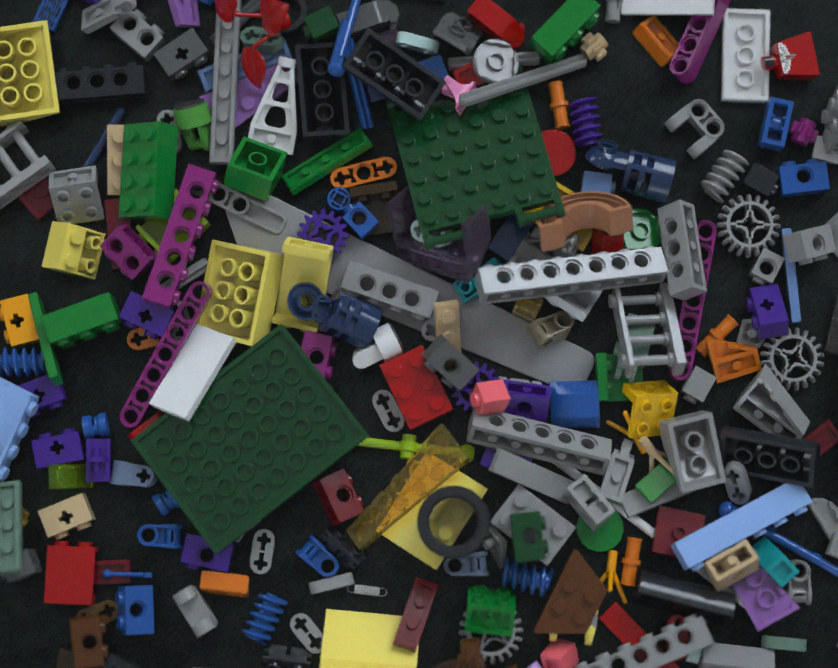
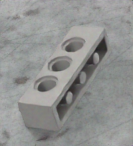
M679 199L657 210L662 238L661 245L668 269L667 288L670 296L685 301L707 292L695 208L693 204Z
M352 260L349 261L341 284V288L345 289V294L358 298L359 294L367 296V301L376 305H380L381 301L390 304L389 309L399 313H403L404 309L413 312L411 317L425 321L426 317L431 318L434 303L437 302L440 293L438 290ZM364 277H370L374 281V286L369 291L364 290L361 286V281ZM388 284L396 288V295L393 298H387L383 294V289ZM410 292L416 293L419 297V302L415 306H410L406 303V295Z

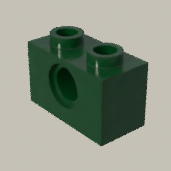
M329 5L304 17L305 25L302 28L309 44L328 43L337 38L339 24Z
M540 511L510 514L515 562L545 559V554H549L547 539L543 540L542 530H546L545 516H540ZM528 529L536 533V540L531 544L526 543L523 539V533Z

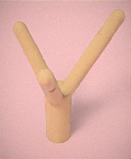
M647 436L641 437L639 443L649 455V473L654 469V459L656 458L673 474L670 464L663 459L667 458L666 453L658 451Z

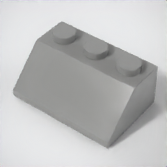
M714 643L702 648L698 668H775L774 650Z

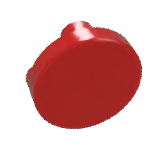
M559 130L541 132L554 177L565 174L571 169L576 159V147L569 135Z

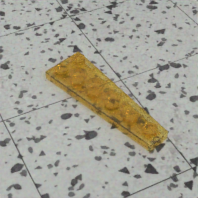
M441 423L431 433L416 455L410 457L406 462L407 465L399 474H395L387 488L373 499L371 505L367 506L364 512L346 530L360 550H364L471 460L444 424Z

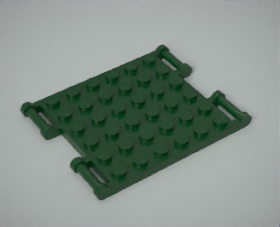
M519 65L515 75L523 73L521 65ZM484 82V83L478 85V88L483 87V86L487 85L488 83H485V82ZM527 87L467 106L461 115H458L455 109V99L448 98L432 103L421 121H418L404 110L396 111L395 107L398 106L385 99L426 251L433 249V246L465 239V241L473 239L469 226L472 224L515 214L518 226L523 227L526 226V223L554 216L559 218L566 216ZM552 204L555 205L554 207H550V208H546V209H542V210H538V211H534V212H530V213L523 214L524 211H528V210H532V209H536V208H540V207H544V206H548V205H552ZM462 227V230L430 237L432 234Z

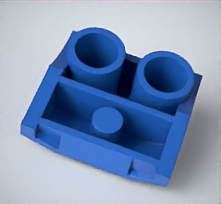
M597 380L549 382V386H551L550 409L552 425L568 429L600 428Z

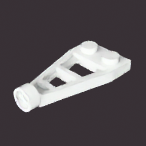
M279 56L278 66L251 121L248 138L293 155L297 137L296 59ZM282 66L290 68V70L288 72H284L282 70ZM278 83L286 84L289 88L288 100L285 103L274 101L272 98ZM278 106L285 110L286 125L283 128L268 126L265 123V117L271 107Z

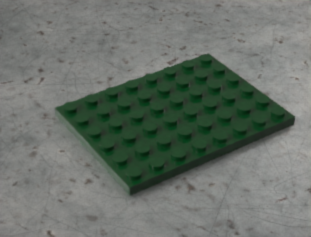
M281 323L218 372L189 422L166 413L133 438L131 442L215 554L218 555L367 439L369 435Z

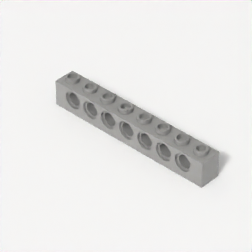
M645 246L641 249H622L611 253L601 251L594 255L577 254L568 258L554 257L550 260L542 261L533 259L525 263L509 262L500 266L485 265L478 268L475 283L480 304L663 283L668 269L662 247ZM544 274H548V275H550L552 278H548V277H546ZM521 277H526L529 279V281H526ZM498 280H504L506 283H501Z

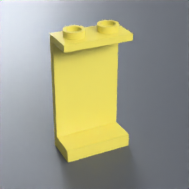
M287 237L282 247V253H285L276 312L271 319V323L277 324V326L282 323L286 329L291 327L297 328L304 333L305 331L318 332L319 323L313 320L298 319L291 313L287 303L288 293L296 284L308 282L317 286L323 295H326L334 246ZM301 297L300 302L302 306L307 308L308 301Z

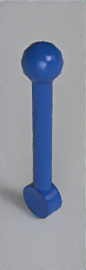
M106 569L102 575L106 579L111 576L152 578L153 573L111 572L109 569Z

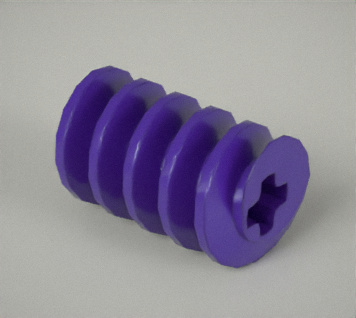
M596 97L581 98L569 104V108L575 110L570 114L572 119H576L571 124L573 128H577L573 131V136L578 137L574 141L575 146L591 148L596 146L597 138L603 136V133L596 132V129L602 127V125L594 123V120L600 118V115L593 114V111L599 109V106L592 105V102L598 99Z

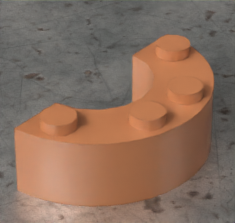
M598 191L577 192L562 196L561 200L566 216L560 218L554 216L538 220L542 252L554 251L557 248L565 247L566 237L580 229H601L610 236L634 231L632 206L625 199L617 195ZM555 205L545 206L543 209L554 207Z

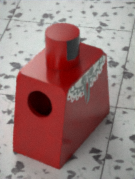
M811 31L775 43L770 49L771 55L761 57L763 71L774 69L777 80H813L820 75Z

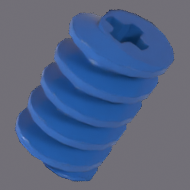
M23 347L21 354H18L17 349L13 348L12 353L8 354L7 348H4L2 354H0V377H3L5 373L7 377H13L14 372L17 377H22L24 372L26 377H31L33 372L36 377H41L43 372L46 374L42 349L40 354H37L35 347H32L31 353L27 354L26 348Z
M506 557L501 578L502 585L506 587L511 582L512 589L515 590L518 584H520L521 592H524L529 586L531 594H534L536 589H539L540 596L543 597L549 589L553 568L546 574L545 566H541L537 572L536 564H532L527 569V562H522L520 567H518V562H515L514 559L509 565L508 557Z
M269 592L266 595H258L263 602L254 603V606L259 611L250 612L254 621L246 620V624L250 629H242V632L247 637L264 645L267 644L263 640L271 639V635L267 631H275L276 629L271 622H279L280 620L275 613L283 614L284 612L279 605H287L288 603Z

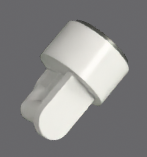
M386 323L378 327L373 340L366 348H356L353 351L352 361L357 368H366L382 359L387 362L403 354L405 350L392 324Z

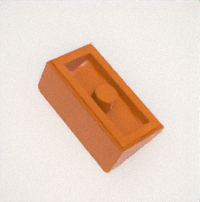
M655 15L642 22L633 31V35L661 67L672 60L679 43Z
M202 571L200 590L202 593L247 598L249 596V576Z

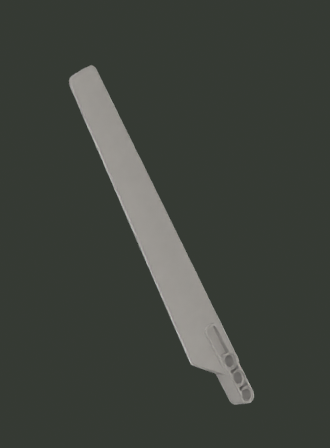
M221 183L218 184L217 190L223 189L225 191V198L221 201H216L214 194L211 193L208 201L225 209L237 245L285 254L282 253V247L288 236L303 239V237L297 236V232H303V229L299 227V223L306 224L304 216L313 217L273 196H270L269 200L265 201L241 191L233 190ZM202 190L192 191L198 197H202L204 194ZM239 199L246 201V208L243 211H236L235 203ZM322 221L323 224L328 225V226H332V225H330V224H328V223ZM314 223L310 225L307 231V236L313 233V230L315 228ZM321 229L319 230V235L316 237H321L322 240H326V235L329 234V232H324V230ZM349 233V237L343 238V241L347 243L346 247H339L341 254L333 252L327 293L330 295L336 290L345 292V289L341 288V284L349 261L352 260L438 290L440 293L437 302L457 299L459 310L462 314L460 322L461 349L546 384L556 381L587 380L594 366L595 360L591 352L567 340L554 343L545 349H539L537 340L532 333L527 331V327L531 324L530 322L494 304H480L479 297L464 304L451 283ZM339 234L332 238V246L337 243ZM364 277L361 281V286L364 290L369 291L373 288L374 281L370 277ZM388 284L384 287L383 294L387 298H393L396 295V288ZM410 292L406 295L405 300L408 305L415 306L419 302V297L416 293ZM361 294L356 298L380 308L382 311L381 316L420 332L423 324L430 319L426 317L425 321L411 317L413 312L405 309L403 313L389 309L390 304L382 301L380 305L373 304L367 301V296ZM428 324L426 334H432L435 337V326L432 327Z

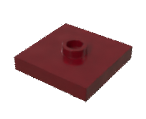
M658 506L650 553L677 558L671 545L704 527L705 515Z

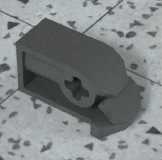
M376 0L360 5L351 38L354 40L362 37L368 28L374 32L389 27L391 32L395 31L399 18L397 6L389 0ZM348 10L336 14L339 27L343 18L346 19Z

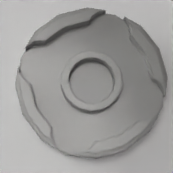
M500 39L484 41L475 50L472 58L475 73L482 81L488 84L515 76L519 67L516 51H513L510 44Z

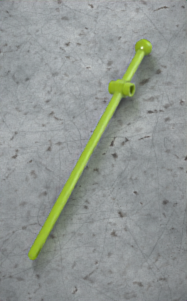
M403 434L402 441L367 438L358 445L398 450L401 452L400 458L406 460H414L415 453L459 457L462 462L469 463L474 460L475 448L469 444H464L461 448L420 444L416 442L417 436L412 434Z

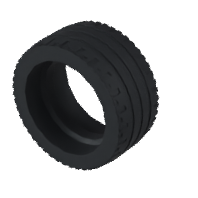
M452 485L439 488L427 496L418 512L417 527L423 543L432 552L445 558H462L475 552L484 543L489 532L490 517L488 509L479 495L468 488ZM448 498H459L466 501L474 509L477 516V528L473 537L459 546H448L439 542L430 529V515L433 508L439 502Z

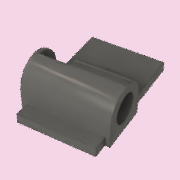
M447 12L432 33H434L435 37L437 36L446 41L450 46L467 56H471L483 35V30L473 25L468 19L461 18L453 12L450 14Z

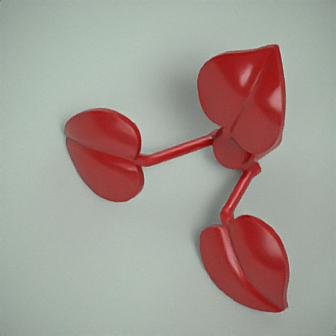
M215 0L217 14L225 23L232 22L234 16L263 18L262 26L268 34L254 43L251 48L244 47L241 54V65L246 77L253 85L262 88L266 64L262 54L256 49L269 38L277 36L280 31L290 28L291 21L287 13L289 4L279 0H261L260 13H240L236 11L237 0Z

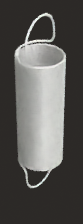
M354 585L355 594L379 596L380 589H382L380 587Z

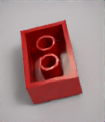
M423 345L380 365V369L410 431L453 411L436 372L433 373L424 365L427 360L422 356L425 351Z

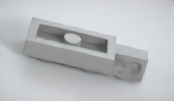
M101 0L82 10L81 30L89 34L120 18V16H123L124 12H130L136 8L137 0Z
M625 438L620 450L614 449L612 452L611 461L600 488V492L606 500L617 505L622 503L635 462V455L630 454L633 441Z

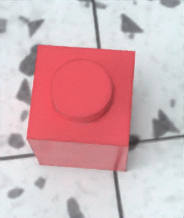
M503 379L476 383L470 395L471 405L475 407L478 416L504 412L511 399Z

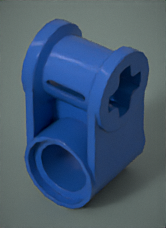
M144 525L138 530L137 537L139 542L145 546L183 549L181 529H184V525ZM147 528L155 532V538L151 542H146L142 536Z
M312 534L309 536V541L300 550L297 549L295 551L307 564L325 577L335 576L340 569L339 561ZM330 559L335 564V568L331 573H326L322 569V564L325 560Z

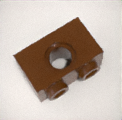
M98 614L69 618L74 668L103 666L104 659L108 658L107 644H102L101 635L106 634L105 621L100 620ZM88 635L96 638L95 644L91 647H85L82 644L84 637Z

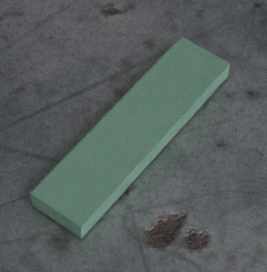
M20 480L0 483V576L22 573V483Z

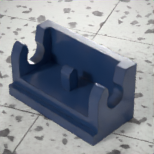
M515 214L508 215L487 249L493 255L508 263L523 239L533 228L535 222L526 223V226L519 227Z

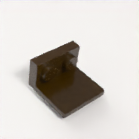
M396 181L349 188L352 203L356 205L360 201L379 221L380 225L368 236L403 231ZM356 214L354 216L355 224L362 225L366 221V217L363 214Z

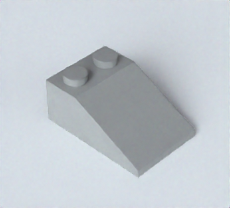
M701 410L658 421L662 443L680 493L726 482L712 412Z

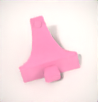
M447 75L443 79L446 83L441 89L442 93L455 99V109L458 115H461L465 107H462L459 103V95L477 89L474 81L465 85L460 84Z

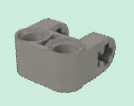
M695 99L664 123L668 130L673 133L686 121H689L702 138L687 150L694 160L712 146L724 131L722 120L701 99ZM699 107L702 109L703 115L697 117L693 115L691 109ZM707 125H715L718 133L710 134L707 131Z
M190 585L172 596L197 638L219 624L195 585Z

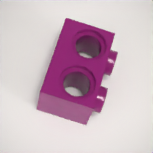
M127 223L118 226L100 245L106 257L114 261L120 267L122 274L131 280L141 277L155 262L157 256ZM118 240L121 241V243H122V246H123L122 249H120V248L118 247V244H117V241H118ZM134 257L137 258L139 266L135 265L133 261Z

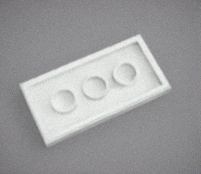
M623 0L621 14L714 15L715 0Z
M726 10L722 19L721 102L767 103L769 100V70L763 71L761 57L769 56L770 10Z
M196 324L149 404L156 409L189 422L237 341L231 336Z

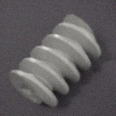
M730 150L722 152L724 158L719 157L717 159L718 165H713L711 168L713 173H707V180H703L700 183L704 192L719 203L724 202L720 194L729 195L725 187L734 188L730 180L739 181L740 178L736 172H745L741 165L749 166L746 159Z

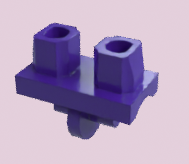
M86 439V482H110L111 439Z

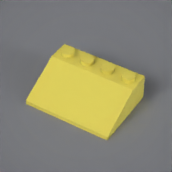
M48 21L0 27V126H7L19 120L23 123L60 113Z
M212 240L204 282L211 285L213 295L197 324L231 336L237 343L253 346L270 333L271 319L274 316L281 280L284 254ZM204 286L202 288L200 299L206 296V289Z
M425 454L377 529V532L437 570L444 557L432 552L423 543L418 532L417 517L423 501L433 491L445 486L453 485L468 488L479 495L481 499L488 489L436 456ZM448 498L439 502L433 508L430 515L432 534L439 542L452 546L474 512V509L466 501L459 498Z
M326 609L320 668H416L418 646L416 652H412L393 645L402 616Z

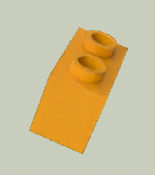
M29 294L0 301V319L5 321L7 330H4L5 340L13 348L39 342L28 298ZM18 316L24 319V321L20 323L21 327L14 324V322L18 321Z

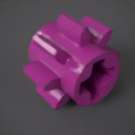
M803 117L800 118L799 122L794 120L788 131L793 134L791 140L801 146H807L808 142L813 144L819 134V131L814 130L816 123Z

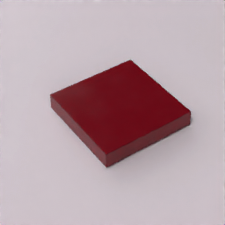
M49 175L18 197L38 221L42 220L54 209L49 191Z

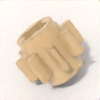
M589 32L581 38L583 45L579 48L589 61L594 57L599 61L606 56L607 51L605 49L609 45L600 33H596L593 36Z

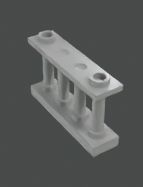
M21 120L11 123L0 134V161L12 176L9 181L0 185V209L47 177L49 172L56 170L45 155L38 157L23 135L28 133L29 130ZM15 141L31 162L30 166L23 171L17 169L4 150Z
M668 282L660 283L658 292H655L654 295L621 296L620 288H614L612 294L608 296L609 308H613L621 350L620 367L624 369L626 378H631L635 366L667 364L668 367H671L673 376L683 374L687 362L674 300L667 288ZM655 304V306L659 307V314L625 316L623 305ZM659 324V326H663L664 332L662 335L629 336L627 325ZM663 344V346H667V355L633 356L631 348L633 345Z

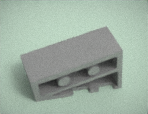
M766 364L739 395L733 406L734 410L761 430L770 434L801 439L810 423L809 419Z

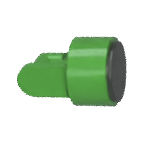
M195 99L176 105L173 109L178 130H180L190 150L204 149L205 151H210L211 115L207 101ZM196 127L198 128L200 136L199 139H196L194 128Z

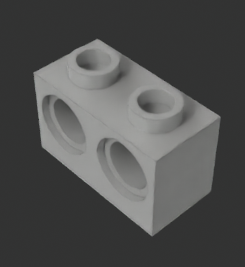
M139 10L124 12V15L120 16L111 25L110 29L114 35L148 63L154 56L153 53L165 44L162 36L164 32L155 24L150 26L146 23L145 20L147 18ZM129 21L136 22V27L133 30L125 29V25ZM145 37H154V41L152 44H142V41Z
M586 474L568 486L563 494L565 499L593 532L607 522L616 511Z

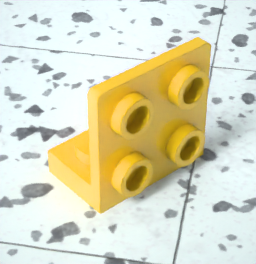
M665 380L623 383L622 393L633 402L627 436L629 438L661 436L658 421L674 417L678 392Z

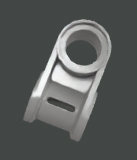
M793 559L790 562L794 566L801 564L803 573L798 577L794 576L785 585V592L795 603L811 605L810 567L802 560Z

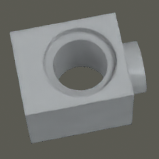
M763 248L760 250V255L757 256L748 276L752 277V282L759 286L771 285L785 258ZM766 263L770 266L771 272L769 275H765L760 271V264Z
M697 366L693 367L691 375L680 390V393L684 394L683 399L694 405L696 402L703 403L717 377Z

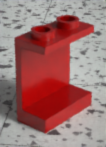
M54 541V545H47L44 603L95 605L96 595H93L95 554L98 552L99 547H92V542H78V546H69V541Z

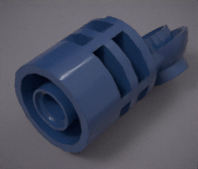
M607 139L598 140L596 146L591 147L585 153V158L599 169L610 170L616 168L624 170L620 184V193H629L632 196H641L644 199L666 203L673 181L676 160L649 155L645 152H637L633 149H630L629 153L618 151V145ZM647 173H649L648 180L645 179Z
M302 282L293 286L288 293V308L294 316L301 320H313L319 323L320 331L329 333L331 336L340 338L342 341L360 349L366 348L379 326L382 313L380 308L358 300L341 290H336L331 297L323 295L321 290L314 284ZM301 297L308 301L307 308L302 306L300 302Z

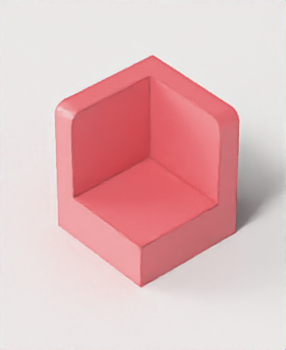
M557 638L556 642L551 641L540 654L543 668H573L579 662L575 642Z

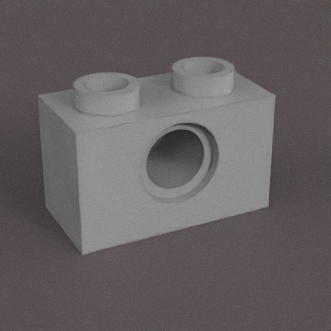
M830 224L782 235L789 263L798 261L799 265L809 264L813 262V259L814 261L828 258V253L836 251Z

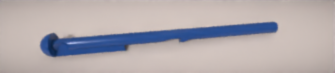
M351 0L347 17L341 20L328 64V71L334 77H340L346 71L343 67V62L361 0Z
M725 501L719 506V515L724 517L739 509V507L733 505L730 501ZM771 525L766 527L767 532L763 536L838 577V566L825 560L820 554L812 553L777 533L775 527Z

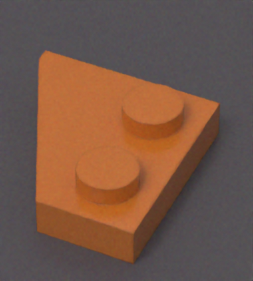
M710 338L705 339L714 376L717 377L715 380L717 383L762 369L755 345Z

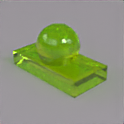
M86 464L48 465L49 489L93 488V482H86Z

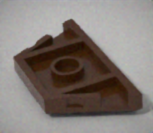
M573 549L533 632L587 633L607 589L578 550Z

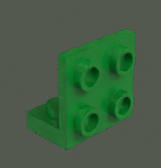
M596 353L594 355L595 380L598 383L599 402L630 401L622 393L623 383H630L625 376L624 369H622L619 379L614 378L617 356ZM637 369L633 383L643 382V370Z
M483 585L468 587L464 632L512 637L516 612L515 592L504 587L489 589Z

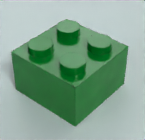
M244 136L227 165L224 186L268 201L283 174L288 152Z

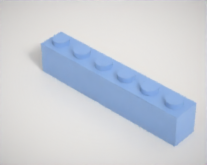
M785 483L671 545V548L684 571L691 568L694 572L705 566L704 561L706 559L719 555L725 549L744 541L745 538L751 535L757 538L767 532L766 527L771 524L776 528L788 521L786 516L794 513L796 517L808 510L806 506L812 500L804 486Z

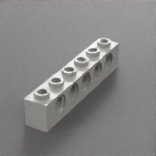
M475 407L468 422L466 442L494 449L500 448L507 452L600 475L605 474L611 461L612 439L503 412L478 416Z
M694 614L683 619L685 624L675 627L674 623L661 628L662 633L657 636L649 633L640 637V643L631 646V643L628 642L617 647L618 652L609 655L608 652H605L595 657L596 662L588 665L584 661L573 666V668H613V662L617 658L625 662V668H658L715 642L704 617L698 618ZM682 630H688L692 635V639L688 644H683L679 640V633ZM661 639L668 641L670 645L666 653H660L657 649V643ZM638 649H644L647 652V660L643 663L635 659V652Z

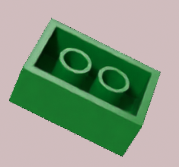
M567 0L531 37L529 48L538 52L540 58L547 65L562 60L566 55L565 52L570 45L574 47L581 40L584 30H591L598 22L597 19L600 16L599 10L601 5L595 0Z
M109 292L41 316L49 342L62 349L74 346V341L84 339V341L92 340L98 337L97 333L106 331V333H111L119 330V325L123 323V319L119 317L120 310L117 301Z

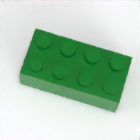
M161 121L124 124L119 218L138 222L170 219L174 207L178 126Z

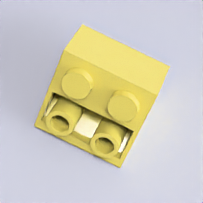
M52 221L42 267L95 280L102 253L100 245L104 242L106 234L68 222Z

